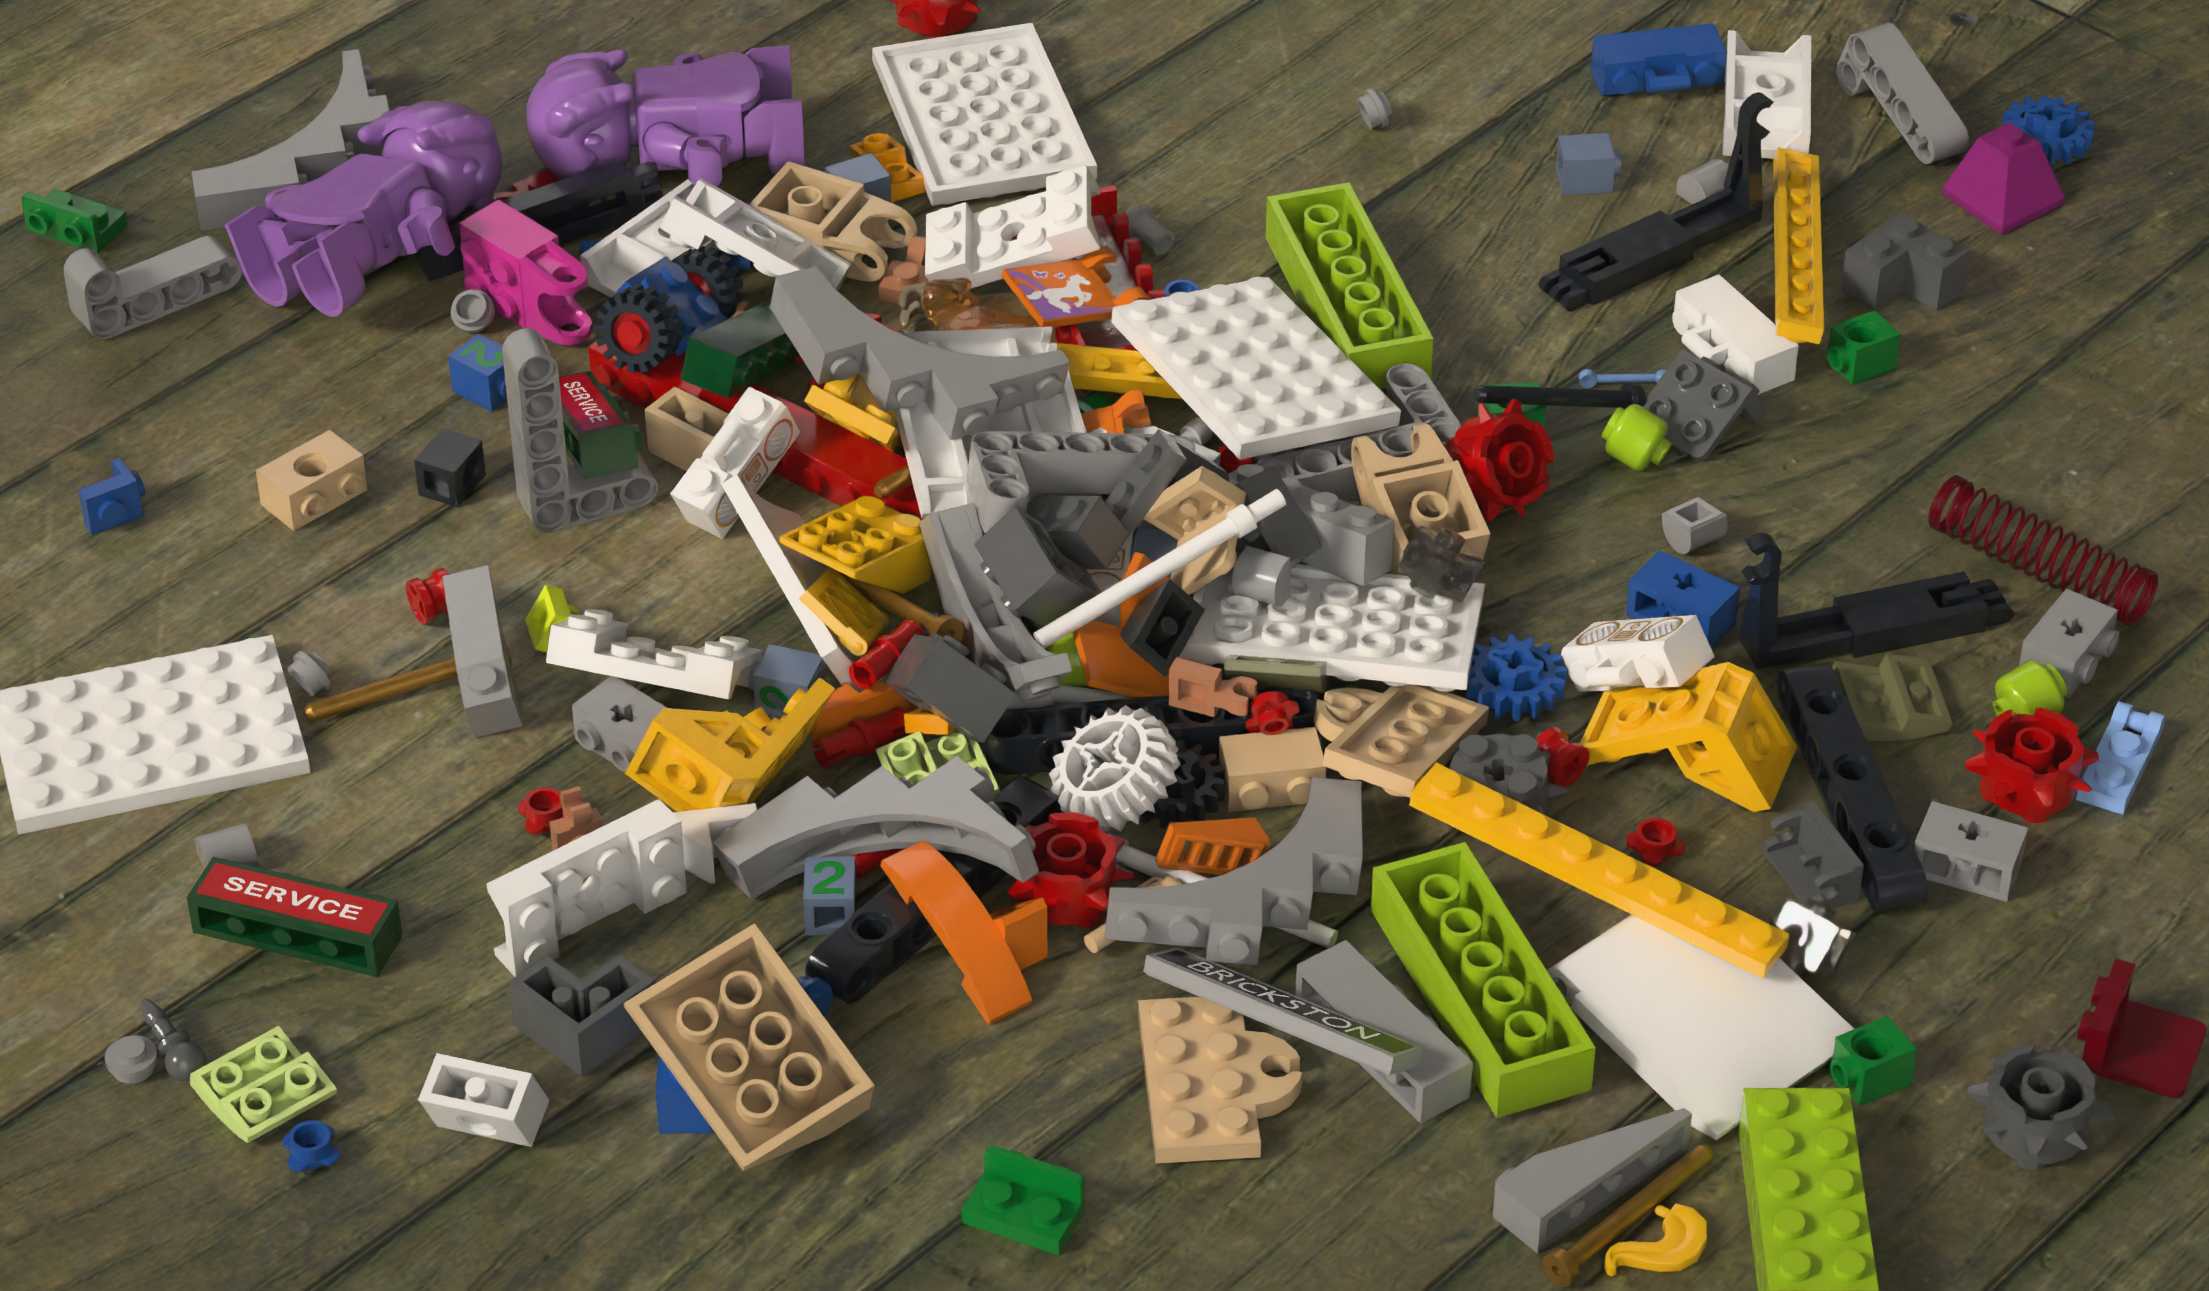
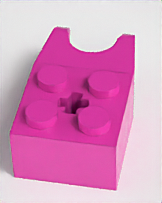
M499 199L459 223L460 250L463 255L464 286L466 290L476 289L485 292L492 299L495 311L502 317L510 319L522 328L534 329L543 338L554 343L573 345L583 342L591 336L593 331L591 318L573 297L576 292L587 288V269L581 262L559 246L558 235ZM571 276L577 277L576 280L569 282ZM566 324H575L581 327L575 331L559 329Z

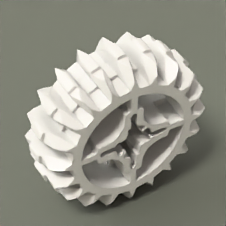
M1127 705L1122 707L1119 712H1115L1108 707L1100 719L1091 715L1087 726L1082 729L1075 727L1076 735L1071 740L1061 741L1064 752L1052 757L1056 768L1049 773L1053 784L1050 790L1059 796L1057 802L1061 806L1060 809L1064 813L1075 812L1094 817L1099 821V829L1107 832L1110 827L1121 832L1127 821L1130 820L1139 825L1141 814L1147 810L1155 813L1153 804L1158 799L1168 798L1165 787L1177 782L1174 770L1181 765L1176 754L1179 750L1175 745L1176 742L1162 721L1157 720L1142 708L1135 711Z

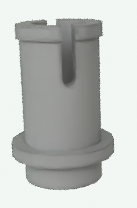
M1133 205L1126 211L1129 220V236H1137L1156 255L1165 254L1174 244L1172 240H1175V235L1154 218L1153 210L1148 206Z

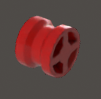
M444 568L431 572L430 577L427 579L414 578L406 582L405 589L408 602L415 617L423 625L434 621L437 614L442 612L448 614L442 576L449 575V573Z
M1551 727L1542 732L1536 738V741L1538 742V749L1541 752L1547 751L1552 757L1547 766L1549 781L1564 787L1572 785L1581 777L1587 767L1590 755L1588 749L1580 743H1571L1567 733L1558 727Z

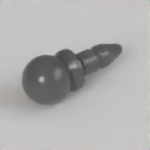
M149 999L142 1000L141 1008L145 1022L149 1027H152L153 1034L160 1042L157 1046V1054L165 1058L164 1066L167 1073L177 1081H190V1074L206 1065L204 1051L196 1043L190 1042V1035L186 1030H176L171 1021L166 1018L162 1008Z

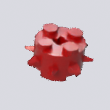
M887 0L896 3V15L899 26L919 34L928 35V39L950 36L968 28L972 23L976 22L977 13L982 11L978 7L977 0Z
M1512 399L1502 414L1494 415L1481 402L1478 404L1479 416L1468 419L1456 431L1455 436L1446 441L1445 449L1453 461H1459L1477 504L1482 506L1484 520L1492 522L1504 506H1513L1520 516H1525L1526 505L1537 501L1548 488L1549 484L1543 483L1549 482L1550 476L1547 473L1548 463H1554L1551 439L1541 423L1538 421L1531 422L1523 416L1521 401Z
M2036 708L2035 715L2012 714L2013 709L2007 710L1992 720L1986 732L1973 731L1972 734L1984 744L1983 752L1965 761V768L1968 771L1979 774V792L1981 798L1985 801L1993 802L2003 810L2020 815L2029 823H2045L2048 821L2050 814L2058 813L2071 804L2077 790L2085 792L2092 790L2080 777L2081 769L2099 760L2098 752L2084 748V745L2082 746L2081 741L2077 737V726L2059 713L2044 708Z
M1075 812L1050 814L1048 823L1036 827L1031 825L1025 827L1036 845V849L1032 853L1039 872L1024 883L1017 879L1008 891V896L1012 900H1019L1020 902L1043 897L1047 905V922L1056 925H1077L1082 928H1090L1100 923L1102 914L1107 911L1110 887H1116L1117 880L1135 878L1134 872L1116 866V854L1125 844V840L1121 836H1113V834L1109 836L1099 829V821L1094 817Z

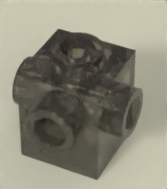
M1420 526L1414 539L1407 544L1403 558L1398 566L1411 580L1410 587L1419 594L1432 599L1438 594L1462 603L1484 562L1467 544L1466 540L1455 531L1441 527L1438 532Z
M1811 898L1808 899L1805 905L1788 899L1785 906L1780 907L1769 922L1770 925L1790 934L1787 948L1779 958L1794 972L1801 975L1808 968L1815 973L1832 978L1856 933L1832 921L1836 912Z

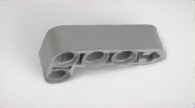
M1889 22L1850 35L1836 68L1838 83L1847 95L1851 96L1871 89L1917 158L1924 164H1931L1955 156L1968 149L1969 136L1964 123L1894 24Z
M214 236L198 238L117 272L97 252L89 248L79 249L72 253L64 265V278L71 312L93 336L103 340L224 292L235 286L242 275V268L238 259Z

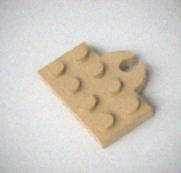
M1413 684L1391 686L1384 693L1348 687L1329 690L1325 692L1323 701L1317 699L1313 718L1317 731L1332 742L1325 748L1322 765L1338 771L1341 776L1347 779L1363 780L1382 787L1388 794L1410 798L1411 791L1436 762L1445 766L1451 760L1452 754L1459 751L1460 742L1469 735L1477 734L1486 725L1490 707L1449 692L1435 690L1431 686Z
M1202 997L1138 1000V1019L1155 1164L1261 1158L1258 1119L1275 1116L1290 1107L1300 1094L1302 1072H1300V1056L1297 1051L1285 1040L1269 1033L1245 1031L1243 1014ZM1278 1070L1288 1074L1281 1077H1272L1265 1073Z

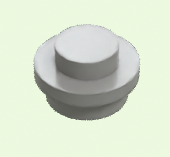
M1372 88L1364 90V96L1357 98L1356 101L1366 125L1370 129L1380 126V128L1388 126V116L1392 115V108L1383 92L1376 93Z
M472 289L461 292L455 297L451 306V318L454 324L466 333L483 331L491 324L495 316V306L492 299L481 290Z
M299 651L293 656L294 662L287 669L293 680L302 690L310 696H314L320 690L326 692L331 687L328 676L332 674V671L318 654L312 652L308 656L306 653Z
M137 1035L122 1037L114 1041L105 1052V1064L108 1071L118 1081L127 1084L146 1080L153 1073L158 1060L155 1044L150 1039Z

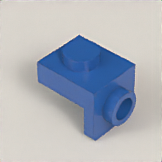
M120 458L110 461L112 478L78 490L84 524L91 535L143 516L140 497L145 496V488L142 479L136 470L129 471Z

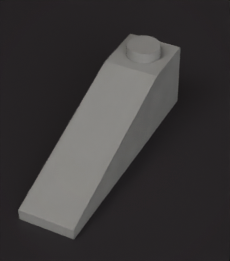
M489 565L442 576L463 705L475 737L479 738L522 727Z
M1682 1108L1536 1154L1516 1168H1508L1495 1181L1493 1218L1537 1254L1687 1151L1692 1113Z

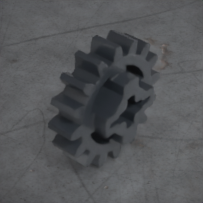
M1179 739L1175 745L1179 749L1176 754L1181 764L1174 770L1177 782L1165 787L1168 798L1158 799L1153 804L1155 813L1147 810L1141 814L1142 823H1147L1156 818L1159 819L1160 828L1165 829L1169 821H1176V823L1186 822V819L1189 818L1195 821H1204V811L1209 813H1216L1218 811V801H1224L1225 769L1224 766H1217V755L1215 753L1203 756V745L1201 744L1187 749L1183 739Z

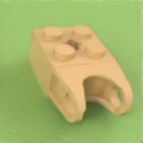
M789 161L749 204L751 207L852 263L846 275L847 278L867 282L880 280L888 271V256L881 247L893 249L907 247L912 236H917L918 231L913 217L905 209L864 192V184ZM888 219L898 221L904 227L906 235L893 231L888 224ZM864 254L875 260L877 264L876 269L870 268L862 262Z
M1429 424L1413 425V433L1410 435L1412 455L1407 457H1393L1385 454L1367 435L1353 438L1351 459L1362 506L1374 509L1377 514L1394 520L1392 570L1389 572L1390 574L1429 578L1482 566L1490 538L1489 529L1459 461L1452 460Z

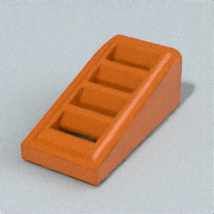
M1255 817L1170 823L1155 862L1159 868L1224 875L1255 861L1267 853L1270 847V839ZM1186 840L1190 841L1188 849L1183 850Z

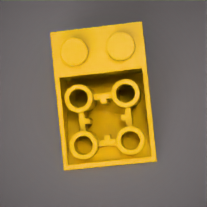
M859 497L838 509L832 510L813 521L781 535L779 543L851 578L901 594L931 579L932 566L919 524L921 520L914 515L902 514L884 505L882 500L875 497Z

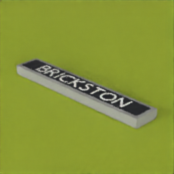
M1178 947L1146 955L1143 972L1147 973L1148 976L1387 1075L1409 1070L1421 1064L1424 1048L1217 963L1206 961L1205 958Z

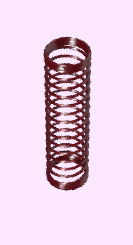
M1959 475L1948 478L1939 488L1931 503L1928 514L1930 528L1940 533L1947 531L1948 536L1952 539L1960 537L1962 544H1972L1973 548L1978 552L1985 550L1986 555L1990 558L1998 556L1999 562L2002 564L2011 563L2014 570L2023 569L2028 577L2036 575L2040 583L2049 581L2050 587L2054 590L2062 588L2064 592L2065 585L2076 576L2073 592L2078 593L2089 582L2087 597L2091 599L2103 587L2100 597V603L2106 604L2116 593L2113 608L2118 610L2116 620L2127 626L2136 624L2147 612L2154 599L2158 587V575L2155 571L2146 567L2141 568V565L2138 563L2127 571L2128 559L2126 557L2119 559L2116 563L2113 551L2107 552L2102 557L2101 545H2095L2089 550V540L2087 538L2080 540L2076 544L2075 532H2070L2063 538V527L2061 525L2056 526L2050 531V520L2045 519L2038 524L2036 513H2032L2025 518V509L2022 506L2012 512V502L2010 500L2000 505L1999 495L1997 494L1987 499L1985 488H1981L1974 493V483ZM1958 487V492L1953 498L1947 515L1940 522L1941 514L1948 498ZM1983 492L1982 502L1976 515L1963 530L1965 517L1971 504L1979 493ZM1995 498L1996 503L1991 517L1976 536L1980 518L1987 505ZM2005 505H2008V512L2001 528L1988 543L1995 519ZM2018 511H2021V517L2015 532L2001 549L2008 525ZM2034 517L2033 526L2028 538L2014 555L2021 531L2026 523ZM1960 521L1959 534H1952L1950 529ZM2046 523L2045 535L2035 553L2027 561L2033 539L2039 529ZM1972 528L1971 540L1966 541L1963 539V535ZM2059 530V537L2052 553L2040 567L2042 555L2049 540ZM1986 532L1984 547H1978L1975 542ZM2072 536L2071 546L2065 559L2053 573L2055 561L2061 548L2068 538ZM1998 539L1997 553L1992 554L1988 548ZM2085 542L2084 552L2078 565L2066 579L2073 556ZM2011 545L2010 558L2005 560L2001 557V554ZM2098 549L2097 558L2091 571L2078 587L2081 574L2088 559ZM2024 551L2022 566L2015 565L2014 560ZM2111 555V561L2103 579L2092 592L2099 569L2108 556ZM2037 557L2035 572L2027 571L2026 567ZM2124 561V567L2118 582L2105 598L2107 587L2113 574ZM2050 563L2048 578H2041L2039 573ZM2137 568V571L2130 577V579L2126 583L2130 574ZM2063 569L2061 584H2053L2052 579ZM2145 581L2141 595L2139 596L2134 607L2129 612L2130 606L2138 589Z

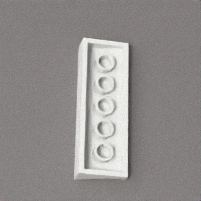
M737 474L721 485L820 656L842 686L848 683L859 693L865 689L857 687L852 682L849 675V667L856 660L862 658L863 655L856 656L852 654L838 640L839 636L799 600L829 566L779 543L781 535L805 524L800 514L776 506L761 498L744 484Z

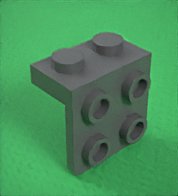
M1681 349L1646 398V404L1643 406L1667 421L1668 433L1665 438L1672 442L1671 446L1696 461H1704L1708 458L1738 415L1757 425L1767 411L1757 396L1760 392L1759 389L1750 381L1741 376L1734 378L1725 373L1711 359L1704 356L1700 359L1684 349Z
M1158 429L1120 482L1115 486L1105 503L1131 534L1137 526L1159 529L1143 518L1165 489L1201 466L1217 473L1228 482L1230 478L1225 469Z

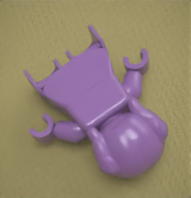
M789 45L751 48L745 55L738 52H728L707 59H703L699 53H686L676 57L673 65L637 69L632 75V85L623 83L621 78L614 73L628 59L625 50L617 49L608 53L603 51L579 52L573 55H566L558 61L552 62L547 67L545 75L534 86L526 105L527 130L531 145L541 162L555 173L559 180L622 160L626 166L630 159L631 146L638 147L640 164L655 162L658 171L688 170V179L695 185L702 178L712 185L718 186L722 180V168L728 166V163L743 159V151L745 157L766 156L768 168L774 175L788 161L805 166L802 101L796 100V98L792 99Z
M427 100L410 106H399L392 111L383 113L372 124L362 127L358 131L360 141L368 145H381L383 147L382 156L358 154L316 180L303 185H290L268 193L265 198L266 208L252 206L225 224L243 274L250 287L262 300L275 307L285 305L303 292L317 310L327 316L335 317L357 304L364 296L365 281L363 274L367 273L371 268L384 266L394 261L397 255L405 256L417 253L424 246L433 245L434 250L439 255H449L454 250L455 244L447 222L457 219L462 212L474 209L481 210L492 204L494 201V190L501 178V151L494 131V125L490 119L474 109L459 103Z

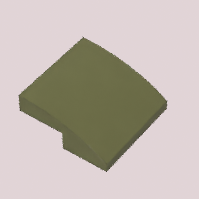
M1886 653L1879 667L1841 661L1834 662L1832 666L1844 695L1850 703L1866 741L1885 742L1918 739L1947 732L1952 727L1951 717L1929 659Z
M1229 655L1224 660L1226 680L1238 676L1250 677L1257 681V690L1292 688L1310 690L1315 694L1325 695V692L1330 690L1331 675H1326V662L1243 655Z

